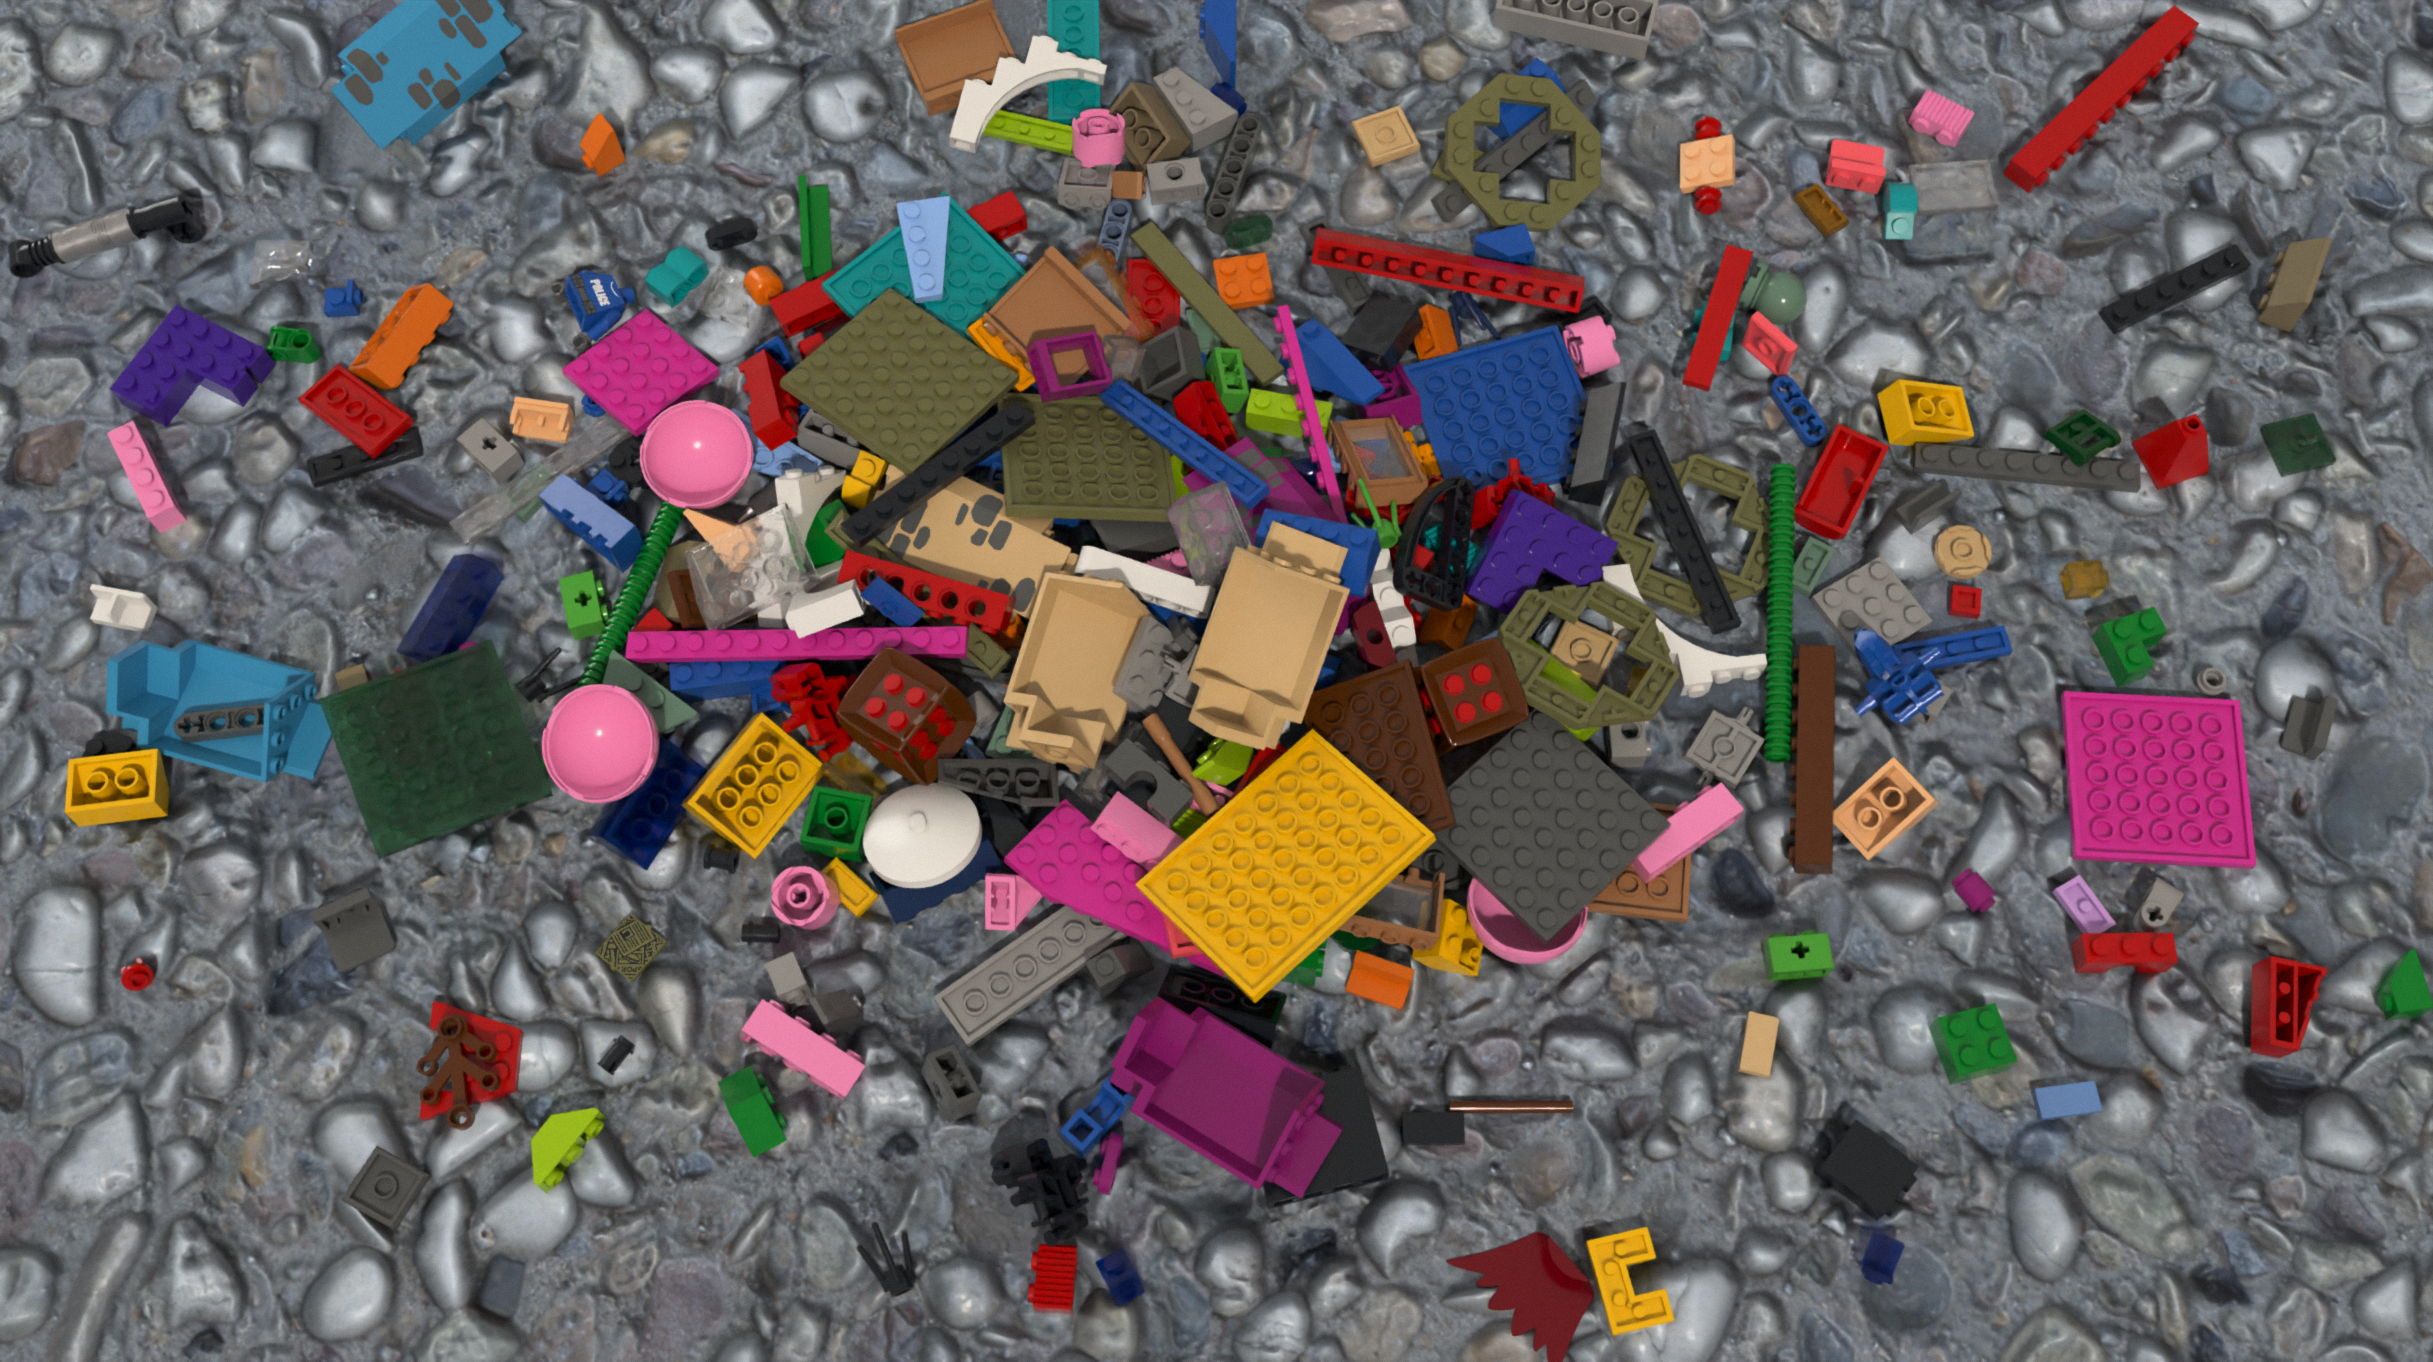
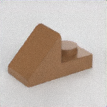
M1114 171L1112 173L1113 198L1145 199L1147 171Z

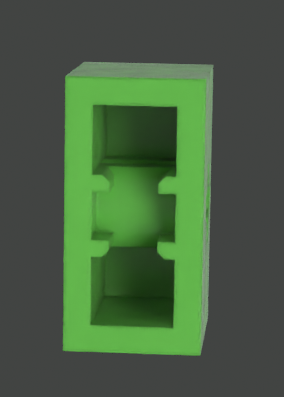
M1215 347L1205 364L1206 379L1213 382L1226 412L1239 413L1249 396L1241 350Z
M592 570L559 578L567 625L574 640L602 634L606 621L610 619L607 604L603 605L602 596H606L602 579L597 580Z
M1817 930L1803 931L1796 936H1788V933H1776L1770 935V938H1767L1762 946L1768 981L1825 977L1834 968L1828 933L1818 934Z

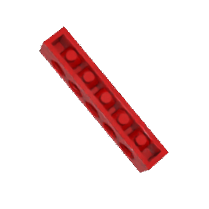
M850 550L845 552L837 584H843L855 579L862 592L868 585V575L875 571L877 576L893 588L895 582L902 579L904 587L900 593L919 608L926 609L925 615L942 620L943 614L954 617L952 623L967 627L970 626V622L981 625L980 631L994 635L997 634L998 630L1004 632L1008 630L1016 598ZM929 586L931 595L926 601H922L920 597L921 591ZM956 594L958 603L954 608L949 609L947 605L948 598ZM979 602H984L985 612L977 617L974 612L975 606Z

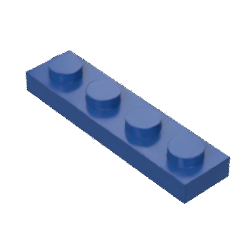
M2004 625L1893 645L1892 647L1898 656L1912 651L1919 657L1934 646H1937L1943 655L1935 660L1933 665L1927 668V670L2010 656L2013 651Z

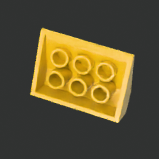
M761 712L750 719L680 805L703 824L753 859H756L829 768Z

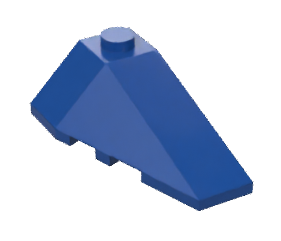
M1312 318L1295 329L1309 383L1313 386L1314 390L1319 392L1326 390L1335 393L1337 398L1361 406H1365L1385 392L1383 385L1329 329ZM1281 354L1279 363L1285 368L1283 376L1288 379L1287 369L1290 368L1288 359L1283 360Z

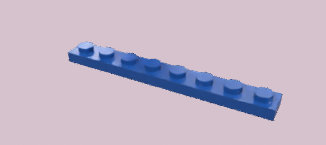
M1120 378L1099 395L1103 404L1247 509L1251 510L1270 493L1268 484Z

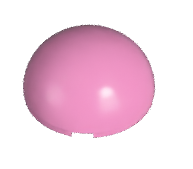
M705 400L685 401L664 410L647 428L648 431L640 446V465L644 478L650 488L665 502L681 509L708 510L731 500L746 484L753 466V444L745 424L728 408Z
M588 685L572 691L553 708V713L547 727L543 731L542 754L549 775L561 790L581 801L607 803L620 800L632 794L649 778L658 759L659 732L652 713L633 693L614 685Z
M1474 877L1469 885L1467 914L1471 927L1477 938L1488 950L1507 961L1530 965L1556 959L1577 942L1586 925L1588 906L1545 945Z

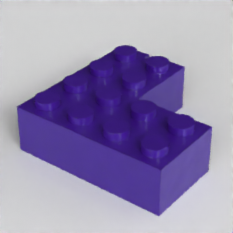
M176 304L109 389L122 405L167 427L199 385L244 407L258 389L246 372V369L248 368L256 381L262 384L276 364L265 348Z
M1511 489L1465 578L1464 593L1508 616L1525 591L1533 589L1542 570L1569 585H1576V588L1590 586V583L1598 582L1604 572L1600 569V566H1607L1618 542L1521 490Z

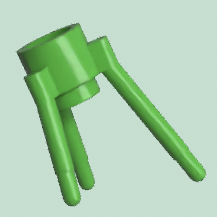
M1359 478L1358 483L1375 521L1372 524V529L1378 531L1381 549L1391 548L1398 542V537L1402 535L1398 524L1396 501L1392 500L1390 503L1392 523L1388 522L1387 519H1380L1364 480ZM1351 513V517L1359 527L1368 528L1356 513Z

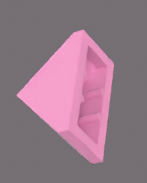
M986 873L985 929L1015 931L1016 927L1041 900L1043 895L1018 875Z

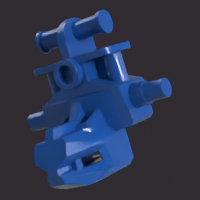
M1861 627L1853 633L1856 656L1872 676L1865 684V689L1869 695L1853 708L1860 717L1879 705L1893 722L1897 723L1900 721L1904 726L1908 720L1919 712L1925 715L1928 712L1926 707L1940 696H1944L1940 683L1927 670V668L1933 665L1935 660L1943 655L1937 646H1934L1919 657L1912 651L1898 656L1890 644L1874 630H1867Z

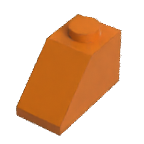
M601 113L597 114L579 145L583 153L580 156L583 164L588 170L593 169L600 177L626 160L614 129Z

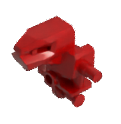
M1509 459L1507 477L1499 480L1497 486L1488 485L1475 492L1471 531L1494 524L1511 489L1521 490L1555 508L1554 497L1556 493L1548 491L1547 484L1543 482L1533 486L1531 477L1521 474L1519 459ZM1455 512V520L1457 522L1461 521L1458 512Z
M814 662L791 664L769 678V682L773 685L771 696L777 702L790 704L792 710L790 718L782 723L783 730L790 733L795 728L806 725L811 736L805 741L807 746L829 743L826 748L818 751L820 759L826 763L837 753H844L849 750L854 740L839 723L836 712L843 697L859 676L852 674L847 679L843 675L825 678L819 664Z

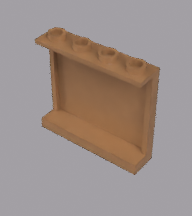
M977 0L966 6L954 8L948 12L930 16L919 22L895 29L898 48L929 117L958 107L966 79L983 80L992 86L999 57L1005 59L1008 57L1016 58L995 13L993 0Z
M1053 245L1044 252L1043 257L988 313L985 312L981 319L984 323L982 325L984 330L992 337L997 335L1004 342L1002 346L1010 355L1020 357L1024 361L1023 367L1031 375H1033L1026 351L1034 341L1096 331L1098 339L1103 343L1105 353L1132 324ZM1083 349L1050 354L1060 387L1075 384L1089 370Z

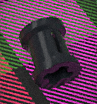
M709 843L703 858L704 869L710 870L711 867L728 870L729 874H735L740 860V849L735 847L732 850L716 847L713 843Z

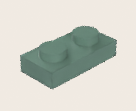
M1811 536L1809 537L1793 565L1794 572L1792 574L1794 575V580L1792 582L1794 584V591L1808 598L1810 597L1835 548Z

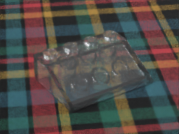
M783 503L685 551L696 604L708 630H723L821 582L787 503Z

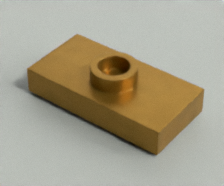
M1817 183L1795 195L1794 201L1825 238L1848 226L1849 220Z

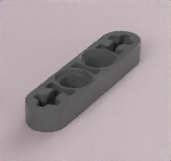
M264 704L186 713L177 718L174 723V731L187 743L263 734L264 718L262 714L264 715ZM245 716H255V722L251 726H241V721ZM220 718L226 719V724L221 730H212L214 721ZM193 723L195 727H191L190 732L186 733L184 729H188L189 724Z

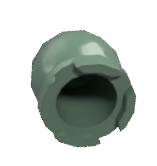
M1759 260L1754 277H1750L1739 300L1741 302L1736 309L1747 313L1750 308H1754L1756 312H1760L1774 325L1790 324L1798 319L1805 310L1807 303L1806 289L1801 280L1793 274L1782 271L1771 273L1769 271L1771 264Z

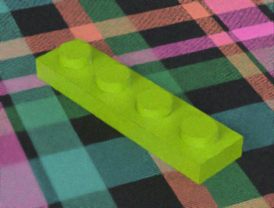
M999 110L993 116L982 134L983 136L1071 156L1073 154L1072 126Z

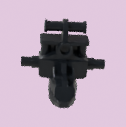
M1039 1138L1009 1146L998 1152L990 1160V1165L993 1167L991 1178L996 1185H1005L1008 1189L1019 1186V1191L1010 1197L1011 1204L1014 1207L1022 1204H1032L1034 1206L1038 1219L1031 1222L1032 1228L1050 1224L1052 1230L1044 1234V1241L1048 1246L1056 1245L1061 1239L1073 1237L1078 1229L1085 1228L1088 1225L1089 1221L1084 1213L1075 1215L1074 1212L1089 1202L1088 1197L1079 1199L1075 1189L1083 1178L1081 1171L1087 1167V1162L1082 1157L1076 1159L1075 1155L1071 1153L1053 1158L1047 1140Z

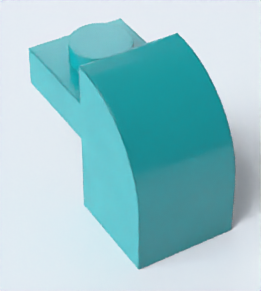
M1883 182L1881 209L1885 211L1884 239L1912 240L1914 214H1917L1918 208L1917 190L1914 184L1909 182Z

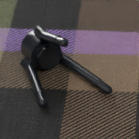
M560 647L551 652L530 675H527L515 685L529 703L535 699L541 703L546 698L575 686L578 681L582 680L581 676L550 690L542 691L546 685L538 676L562 651Z
M873 1222L872 1228L889 1267V1270L885 1272L886 1278L862 1245H858L857 1250L881 1283L884 1293L889 1292L892 1298L900 1296L915 1288L913 1281L917 1279L913 1270L908 1235L906 1233L901 1235L906 1269H904L903 1265H895L878 1223Z

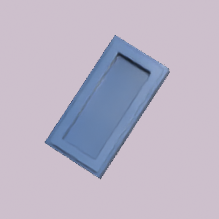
M2095 1081L2049 1086L2032 1090L2039 1121L2096 1114L2103 1111Z

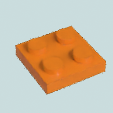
M1266 252L1213 260L1218 295L1232 310L1274 304L1275 298Z

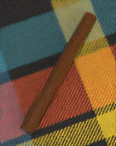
M1449 1101V1112L1573 1113V1101Z

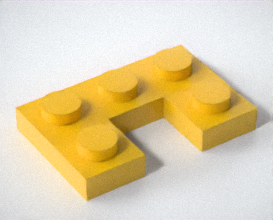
M1648 1227L1586 1241L1585 1245L1611 1336L1663 1325L1675 1320L1666 1289L1635 1296L1626 1267L1655 1260L1656 1255Z

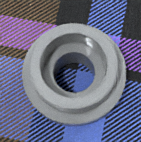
M2206 668L2196 677V685L2205 695L2217 696L2226 688V676L2220 669ZM2206 680H2211L2214 686L2210 685Z

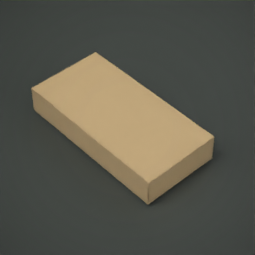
M1751 1011L1748 1012L1738 1072L1763 1078L1770 1077L1779 1018Z

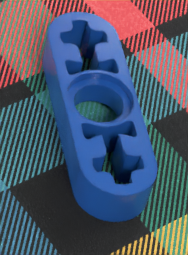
M1788 376L1777 377L1770 389L1772 400L1804 445L1808 447L1821 445L1827 434L1826 425L1792 378ZM1779 387H1781L1782 389L1787 388L1789 390L1788 393L1786 394L1785 391L1779 392ZM1795 406L1802 407L1806 415L1802 417L1795 416L1791 412V408ZM1809 429H1810L1812 432H1816V431H1817V432H1818V436L1816 437V435H1814V434L1809 435V434H1808Z

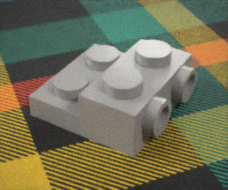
M1065 157L1058 184V205H1064L1069 209H1074L1078 206L1091 207L1094 210L1108 208L1110 202L1113 201L1112 173L1117 171V165L1105 164L1087 168L1083 167L1081 161L1077 158Z

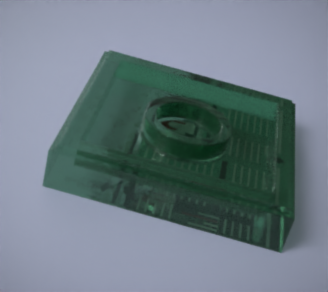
M2314 413L2265 424L2259 429L2281 477L2330 466L2336 462L2332 449Z

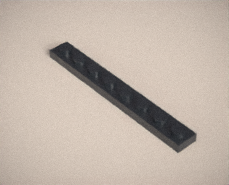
M1015 400L841 523V530L859 548L863 547L1035 424V416Z
M1656 430L1630 436L1627 443L1712 635L1740 627L1742 622Z

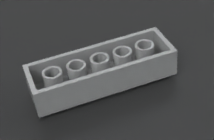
M1498 0L1493 27L1644 61L1659 0Z

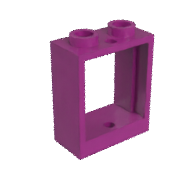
M1096 331L1036 340L1026 351L1042 403L1102 393L1112 382V371L1106 364L1103 355V343L1098 339ZM1083 349L1093 381L1060 387L1050 354Z

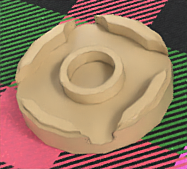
M1955 525L1948 527L1938 536L1933 546V557L1937 566L1945 574L1956 579L1967 580L1977 577L1985 571L1992 558V547L1987 537L1983 533L1980 534L1975 531V528L1968 525Z

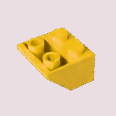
M1443 899L1439 939L1431 950L1420 951L1413 949L1412 959L1432 969L1468 976H1478L1483 944L1471 927L1467 908L1451 899ZM1422 901L1417 929L1425 930L1428 901Z

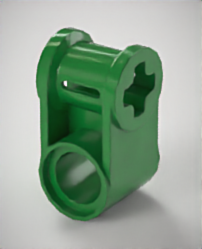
M272 326L269 333L271 337L268 346L264 347L272 360L279 362L290 361L311 364L316 362L322 354L320 345L308 330L285 328L282 326Z

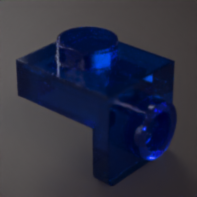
M1874 1230L1859 1264L1861 1272L1865 1274L1864 1277L1878 1285H1882L1883 1282L1891 1285L1894 1280V1270L1905 1247L1904 1243Z
M1123 1248L1095 1262L1117 1306H1121L1145 1292L1139 1276Z

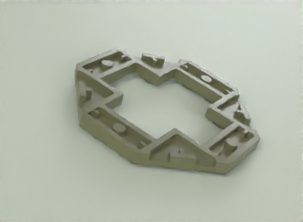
M1499 73L1445 121V173L1451 180H1456L1464 189L1463 193L1477 208L1480 207L1489 217L1488 220L1495 228L1504 229L1510 225L1526 224L1529 232L1547 233L1601 185V134L1551 79ZM1500 103L1546 107L1547 133L1572 135V181L1550 179L1547 182V204L1499 199V174L1474 171V125L1497 127L1500 123Z
M1701 454L1689 456L1687 460L1676 464L1670 463L1682 491L1686 482H1690L1739 501L1730 525L1756 534V537L1740 576L1719 568L1717 569L1733 603L1764 592L1769 581L1768 575L1770 574L1768 572L1770 565L1768 559L1771 556L1768 554L1770 549L1768 543L1770 541L1769 533L1771 532L1769 530V525L1771 524L1769 517L1771 515L1764 498L1760 497L1755 487L1756 483L1752 475ZM1635 475L1626 478L1605 527L1608 537L1618 542L1615 552L1621 564H1630L1635 585L1642 599L1690 618L1703 614L1690 584L1650 569L1659 545L1633 535L1650 497V492L1643 476L1638 477Z
M1602 581L1592 582L1590 586L1576 588V585L1553 587L1552 591L1526 590L1501 625L1497 634L1512 662L1527 704L1573 730L1653 720L1680 676L1677 665H1673L1669 656L1670 649L1664 634L1659 632L1656 625L1657 617L1654 610ZM1589 607L1636 633L1626 650V654L1645 663L1650 668L1630 698L1603 684L1590 704L1540 676L1549 663L1551 655L1527 642L1549 611L1575 625L1585 608Z

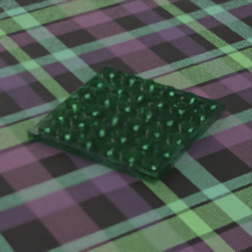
M491 639L319 699L379 859L553 796Z

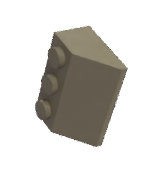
M1131 82L1109 109L1110 115L1117 117L1118 113L1125 120V155L1136 171H1147L1146 164L1156 161L1177 160L1191 143L1152 85Z
M2326 237L2290 242L2284 252L2279 251L2272 264L2273 267H2276V270L2270 273L2265 284L2268 292L2263 294L2257 309L2261 310L2258 321L2287 332L2291 331L2311 302L2332 239Z
M688 540L668 548L650 611L653 608L659 609L671 623L679 626L683 631H704V627L682 628L666 574L672 570L696 569L704 595H713L716 587L713 572L721 567L722 560L708 543Z

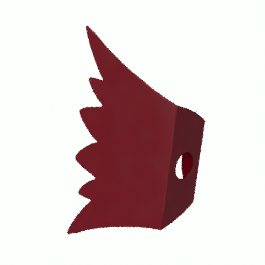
M1376 600L1360 607L1353 614L1350 622L1353 625L1351 635L1355 638L1358 647L1357 659L1363 663H1368L1366 673L1397 663L1398 661Z
M1534 1232L1527 1237L1490 1251L1446 1261L1461 1269L1485 1273L1476 1282V1285L1482 1287L1499 1286L1491 1298L1488 1308L1499 1311L1516 1308L1512 1319V1336H1519L1536 1328L1533 1341L1534 1351L1537 1352L1547 1344L1548 1362H1563L1580 1320L1594 1299V1291L1590 1281L1549 1235L1542 1232Z

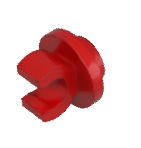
M141 958L136 959L137 963L127 968L125 966L121 968V981L128 990H142L153 981L154 974L151 967L145 964Z

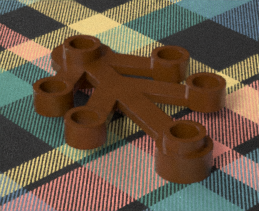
M451 1014L439 1022V1039L428 1054L417 1063L418 1072L426 1077H431L439 1069L438 1059L447 1048L449 1050L448 1060L429 1086L421 1090L420 1100L428 1106L437 1105L442 1098L440 1091L451 1078L454 1105L447 1112V1122L451 1127L463 1131L469 1129L475 1121V1113L468 1107L465 1073L477 1080L480 1086L488 1092L496 1091L501 1085V1079L497 1074L490 1071L486 1072L463 1056L462 1043L476 1051L477 1057L486 1063L496 1059L498 1050L491 1043L482 1042L468 1032V1022L464 1017ZM454 1026H458L457 1032L451 1035V1029ZM491 1048V1053L487 1057H483L484 1050ZM431 1062V1068L428 1071H424L425 1064ZM490 1077H494L493 1084L487 1087V1080ZM434 1091L433 1099L427 1101V1095ZM463 1114H467L466 1121L460 1124V1117Z

